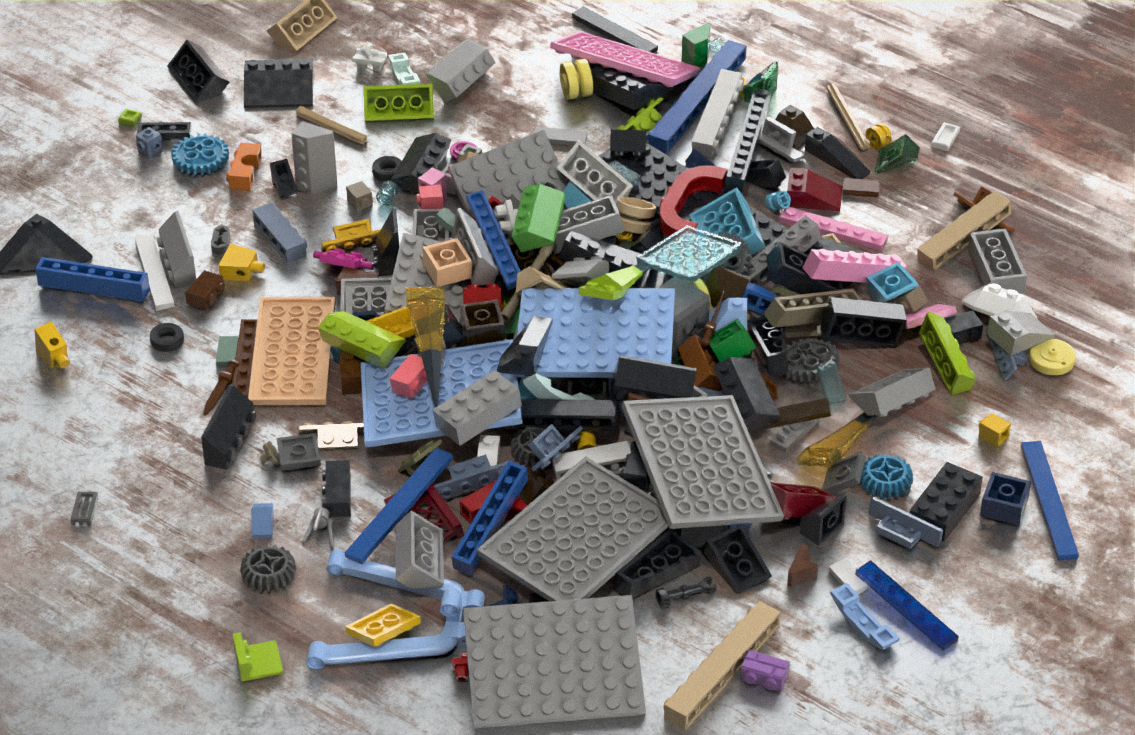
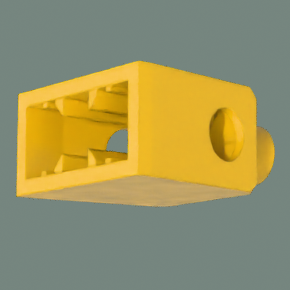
M231 243L218 265L219 275L223 276V280L249 281L254 272L264 273L265 263L258 262L255 250Z
M50 321L35 328L36 353L50 368L56 366L66 368L70 364L67 344L54 324Z

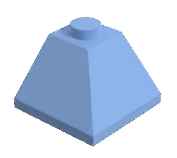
M727 298L721 303L714 322L717 324L716 331L737 318L747 331V298ZM716 307L709 312V322H711Z

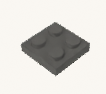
M316 433L277 438L282 471L321 466Z
M859 452L830 463L822 490L833 494L859 484L866 456Z

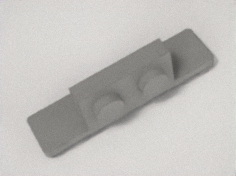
M771 117L765 118L764 127L759 139L761 145L774 150L776 154L784 156L790 162H797L805 157V154L793 148L796 135L794 130Z

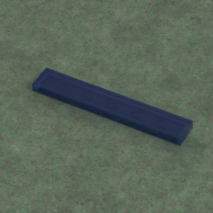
M870 560L856 569L855 575L940 649L944 651L958 641L959 636L874 562Z

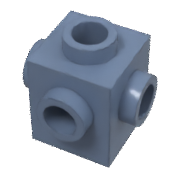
M150 127L136 134L138 152L148 159L162 152L161 134Z

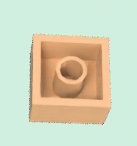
M458 238L423 247L422 264L436 287L472 278V260Z

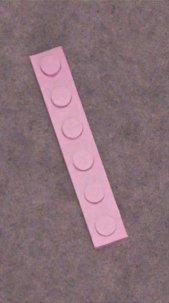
M792 207L785 208L779 217L780 223L793 226L806 215L818 224L820 234L822 235L834 233L840 240L882 251L888 241L887 234Z

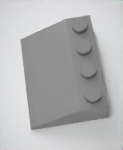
M392 277L341 279L340 311L352 314L373 310L379 316L384 315Z

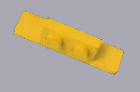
M369 219L334 226L333 231L336 239L322 242L321 252L334 250V248L350 249L359 244L368 245L372 241H376V237L381 229L372 231Z
M423 300L370 319L367 322L402 338H406L418 333L416 321L428 318L433 312L428 301Z

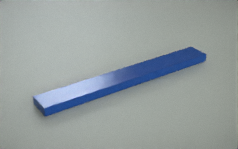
M480 190L466 195L467 202L482 231V235L487 242V246L492 253L507 290L516 288L517 273L521 271L484 191Z
M1022 442L1021 449L1058 561L1078 559L1079 553L1042 442Z
M435 448L345 551V557L363 564L453 460V455Z

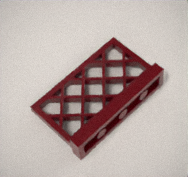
M431 484L417 500L415 507L411 508L407 513L413 511L416 514L425 515L424 519L426 520L429 519V516H437V522L431 523L449 531L443 534V542L454 536L457 540L464 537L460 521L433 484ZM393 494L392 496H390V497L384 499L385 505L391 500V498H392L395 494ZM421 503L429 504L427 510L419 509Z

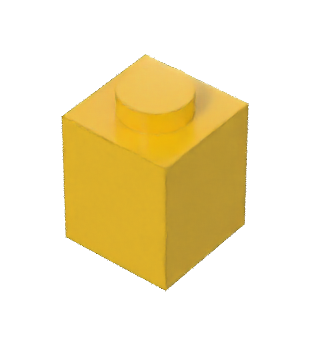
M991 413L979 422L978 437L998 448L1009 438L1011 423Z

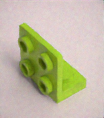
M241 632L232 634L241 682L283 674L275 640L248 645L247 640H242Z

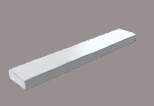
M153 234L134 237L144 272L148 273L150 292L156 311L175 307Z

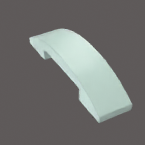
M405 53L388 55L393 74L399 85L420 84L417 74H413L409 66V59Z
M539 374L523 379V384L539 399L594 400V398L583 393L571 396L552 388L551 380Z

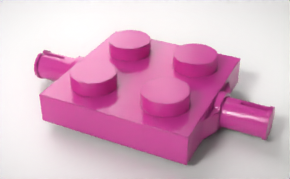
M334 248V250H328L325 253L316 250L313 253V258L320 259V262L353 269H374V263L367 262V257H362V254L358 252L348 254L343 249Z

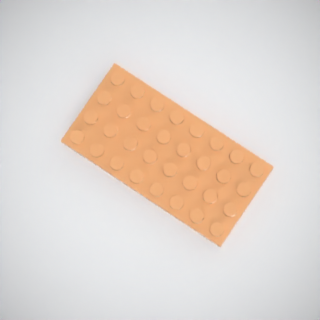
M260 297L248 396L253 405H326L331 345L322 340L318 326L329 313L335 312V297Z

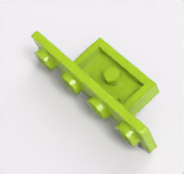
M660 97L656 101L651 100L647 104V109L643 107L636 114V118L632 116L626 122V126L621 125L617 130H646L648 135L649 131L653 130L657 122L663 118L655 110L663 99Z

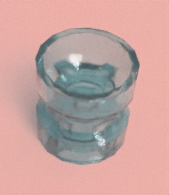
M385 181L376 194L377 201L385 206L391 205L394 197L399 192L398 186L392 181Z

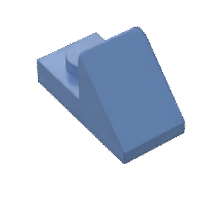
M273 503L253 504L251 508L252 538H273Z

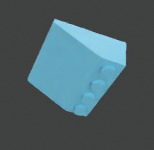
M738 188L731 190L689 214L692 222L698 223L697 235L702 244L706 243L705 238L711 240V234L718 237V232H721L724 236L727 231L730 236L732 233H735L737 237L740 236L748 244L747 247L751 250L750 255L765 248L747 201ZM725 246L722 252L726 251L728 246ZM713 257L708 259L709 263L712 261Z

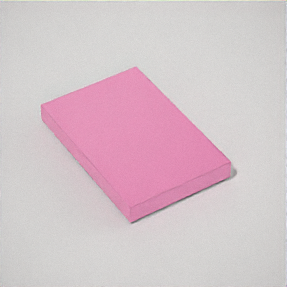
M937 304L906 314L907 322L904 329L922 325L927 312L935 313L943 318L956 314V306Z

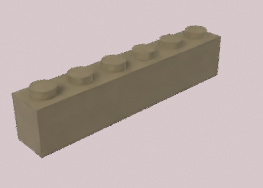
M853 289L777 297L773 299L764 315L774 328L822 322L830 297L853 300L862 299Z

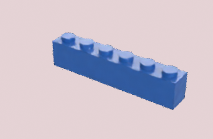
M42 257L35 268L38 286L143 302L150 290L148 273L46 257Z
M510 460L507 462L452 555L453 569L472 576L482 559L477 555V549L498 532L528 481L526 467Z

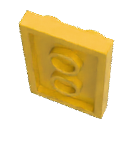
M390 604L345 626L347 635L375 647L421 624V619L419 615L395 604Z

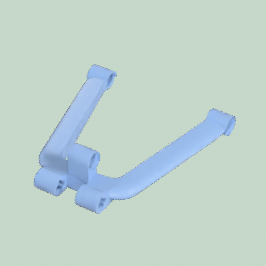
M333 550L330 552L326 568L330 574L336 576L342 574L351 575L441 599L440 612L446 616V623L443 631L438 635L392 639L375 647L365 642L326 645L323 642L314 641L309 646L306 664L312 669L319 670L325 664L333 665L447 654L454 648H466L463 608L484 607L485 594L477 589L465 591L459 583L445 578L442 587L411 589L396 580V567L371 561H365L363 564L346 558L344 551Z

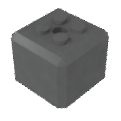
M674 276L659 287L675 288L672 359L680 356L678 347L692 335L696 334L703 338L705 324L709 321V295L679 276Z

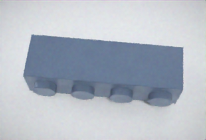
M269 203L252 210L254 225L287 264L307 256V241L299 235L296 228L291 226L288 218L282 215L279 208H276L273 203Z

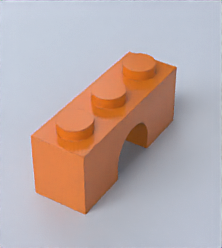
M240 142L238 149H235L234 160H231L230 171H227L226 181L229 182L230 189L251 191L255 180L254 169H259L262 160L261 144Z

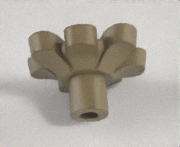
M268 441L263 445L265 454L260 456V460L262 463L270 460L276 466L280 465L279 453H276V448L272 447L271 441Z

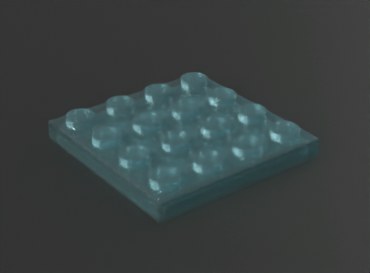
M686 225L637 256L636 259L637 264L693 283L717 266L722 265L723 262L734 257L743 250V246L740 242Z

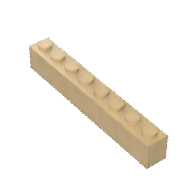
M761 601L754 607H751L747 615L737 622L731 633L728 632L725 635L721 644L714 647L710 656L702 660L699 668L690 673L688 680L678 686L676 693L671 698L666 699L663 705L664 719L686 730L740 671L748 651L757 652L780 626L781 612Z

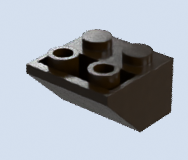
M525 465L528 481L520 492L519 497L529 505L553 485L555 481L546 478L547 474L541 469L537 468V470L533 471L531 466Z

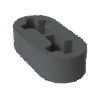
M218 226L213 231L211 248L214 254L222 255L229 247L231 237L230 229L227 226Z

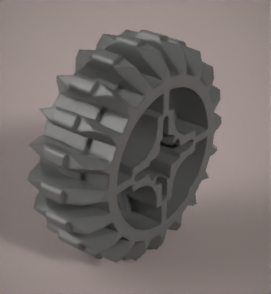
M526 427L525 430L519 429L518 433L514 434L511 442V454L515 462L518 461L519 465L525 464L533 467L540 461L528 444L545 429ZM550 460L551 463H550L549 465H547L546 467L550 468V466H551V464H552V461H551V460Z
M267 544L266 547L259 545L258 549L252 548L251 553H246L245 558H242L240 567L241 577L247 587H251L253 591L258 589L260 593L267 591L268 594L271 590L277 592L278 588L285 589L286 585H291V581L296 573L293 555H291L289 550L285 551L284 547L278 548L276 544L273 547Z

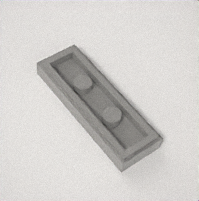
M537 126L534 131L536 133L545 130L550 144L574 146L578 140L583 144H586L587 132Z

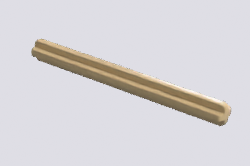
M831 83L827 86V91L857 145L862 151L869 149L866 138L834 83Z

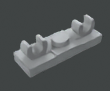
M820 419L783 426L770 439V445L785 453L788 452Z

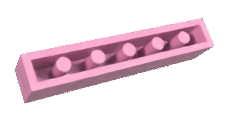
M812 249L803 269L811 279L867 283L868 276L897 262L905 269L907 266L897 255Z

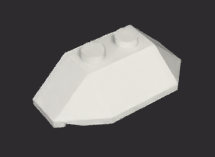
M989 283L969 293L961 301V304L990 316L1003 311L1031 313L1037 318L1024 295L1018 294L1015 290L1001 288L998 284Z

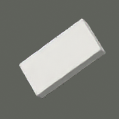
M944 122L933 139L931 147L949 151L960 132V127Z
M846 558L829 566L828 571L841 585L848 583L857 594L869 589L870 584Z

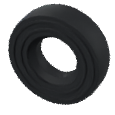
M382 156L376 159L372 165L373 176L379 181L390 182L402 160L395 156ZM384 167H393V168H395V169H393V170H391V171H384V170H382V168H384Z
M174 323L159 324L150 332L152 347L161 352L174 351L181 347L184 342L182 328ZM167 334L174 336L170 340L160 339L161 336Z

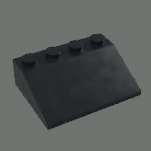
M313 59L245 60L244 108L313 106L315 76Z
M597 66L591 70L593 93L633 110L641 108L650 103L651 100H655L673 89V87L664 86L659 81L650 82L645 77L639 78L632 76V73L618 72L613 67Z

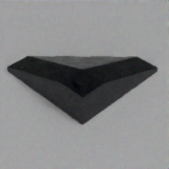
M36 213L22 224L1 249L0 275H9L10 270H20L21 273L35 272V268L42 257L86 263L93 256L52 221Z

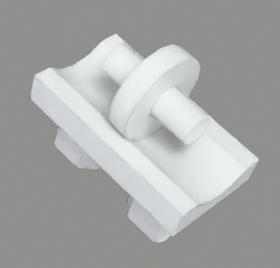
M368 44L366 48H357L356 54L353 56V62L357 63L359 69H365L368 65H373L374 71H381L387 58V52H380L373 49V44Z
M505 200L504 205L495 206L494 215L496 218H504L505 221H499V226L503 234H508L509 238H512L518 209L513 210L511 200Z

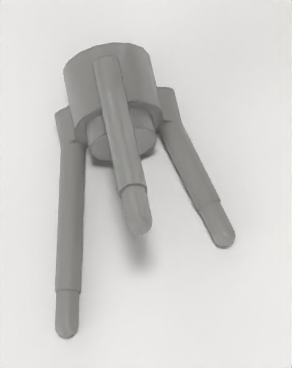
M319 507L315 509L313 518L310 520L309 527L302 540L303 544L306 543L312 529L316 531L317 528L322 529L327 526L330 547L334 548L333 520L329 519L330 512L326 508Z

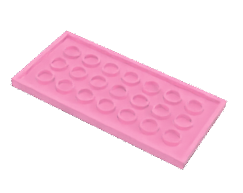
M581 31L554 40L550 44V48L556 50V53H567L576 59L585 58L588 63H600L602 67H613L621 73L629 72L634 77L648 78L647 80L650 82L659 81L667 87H673L676 84L693 78L701 70L700 67Z

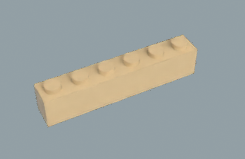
M997 191L987 195L981 202L972 206L970 210L960 215L954 222L948 224L927 242L921 244L917 248L918 262L932 272L936 271L969 246L970 233L989 231L1011 215V201Z

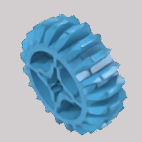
M884 453L882 456L875 454L873 458L868 457V460L865 461L860 484L862 489L866 490L867 494L872 493L873 497L879 496L880 499L887 498L888 500L891 497L897 499L898 496L904 497L905 492H909L913 484V472L910 464H907L905 459L900 460L899 456L893 457L892 454L885 456Z

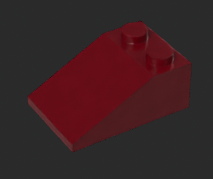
M790 168L787 193L791 199L789 207L840 212L843 186L808 169Z
M770 482L784 514L783 519L790 520V517H801L811 512L814 508L836 498V496L816 486Z

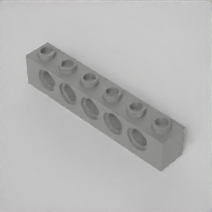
M805 215L749 261L752 266L746 268L750 273L743 274L750 278L748 282L762 287L770 281L766 256L779 241L802 253L819 241L821 235L818 224Z

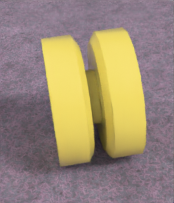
M585 58L576 60L574 65L570 61L560 63L559 75L565 98L567 100L576 99L578 94L581 97L591 96L593 93V80L587 60Z

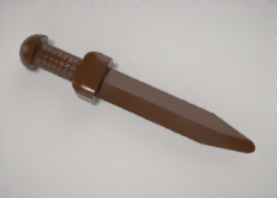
M724 291L717 303L711 322L707 321L705 324L704 336L700 339L702 347H709L711 336L715 334L717 324L714 322L722 303Z
M230 360L226 371L219 373L218 383L205 404L203 415H206L216 405L225 387L231 385L235 367H239L236 360Z

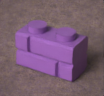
M749 650L741 667V680L748 684L764 686L769 690L782 691L789 676L790 661Z

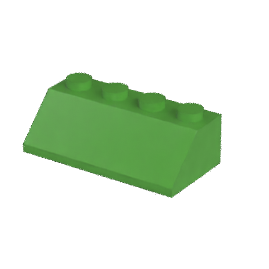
M542 184L530 185L523 189L512 232V238L521 252L555 243L566 197L564 192Z

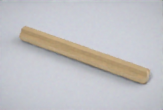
M299 106L296 109L297 116L334 131L361 145L367 142V135L303 106Z

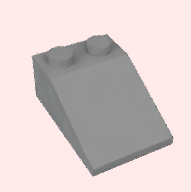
M598 256L591 257V260L574 258V261L566 262L553 273L552 279L572 286H585L589 280L608 274L609 262Z
M1003 311L990 316L987 335L1010 356L1055 337V334L1035 316L1026 312Z

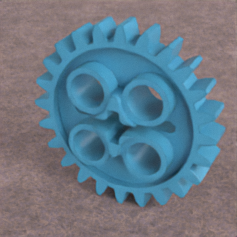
M197 133V137L190 135L189 139L184 137V141L178 140V144H174V148H172L171 156L173 165H176V169L181 168V172L187 170V174L194 172V175L200 172L203 175L204 172L210 174V170L217 171V167L223 168L222 164H227L229 148L227 143H224V139L220 140L219 136L214 138L213 134L208 137L206 133L203 136Z

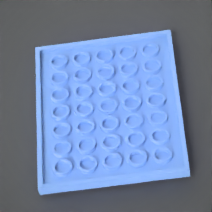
M579 288L522 289L517 336L533 316L553 318L536 374L543 377L612 378L619 355L671 364L675 288H629L622 298L616 300L579 295ZM514 374V377H530V376H524V375H516V374Z
M513 339L443 350L445 358L441 359L438 406L493 370L497 371L501 355L513 342ZM409 355L394 357L385 369L369 362L361 363L364 442L366 448L446 435L436 427L432 411L435 406L428 381L412 399L392 392L389 378ZM500 373L519 388L518 377H514V374ZM521 406L487 429L522 424Z

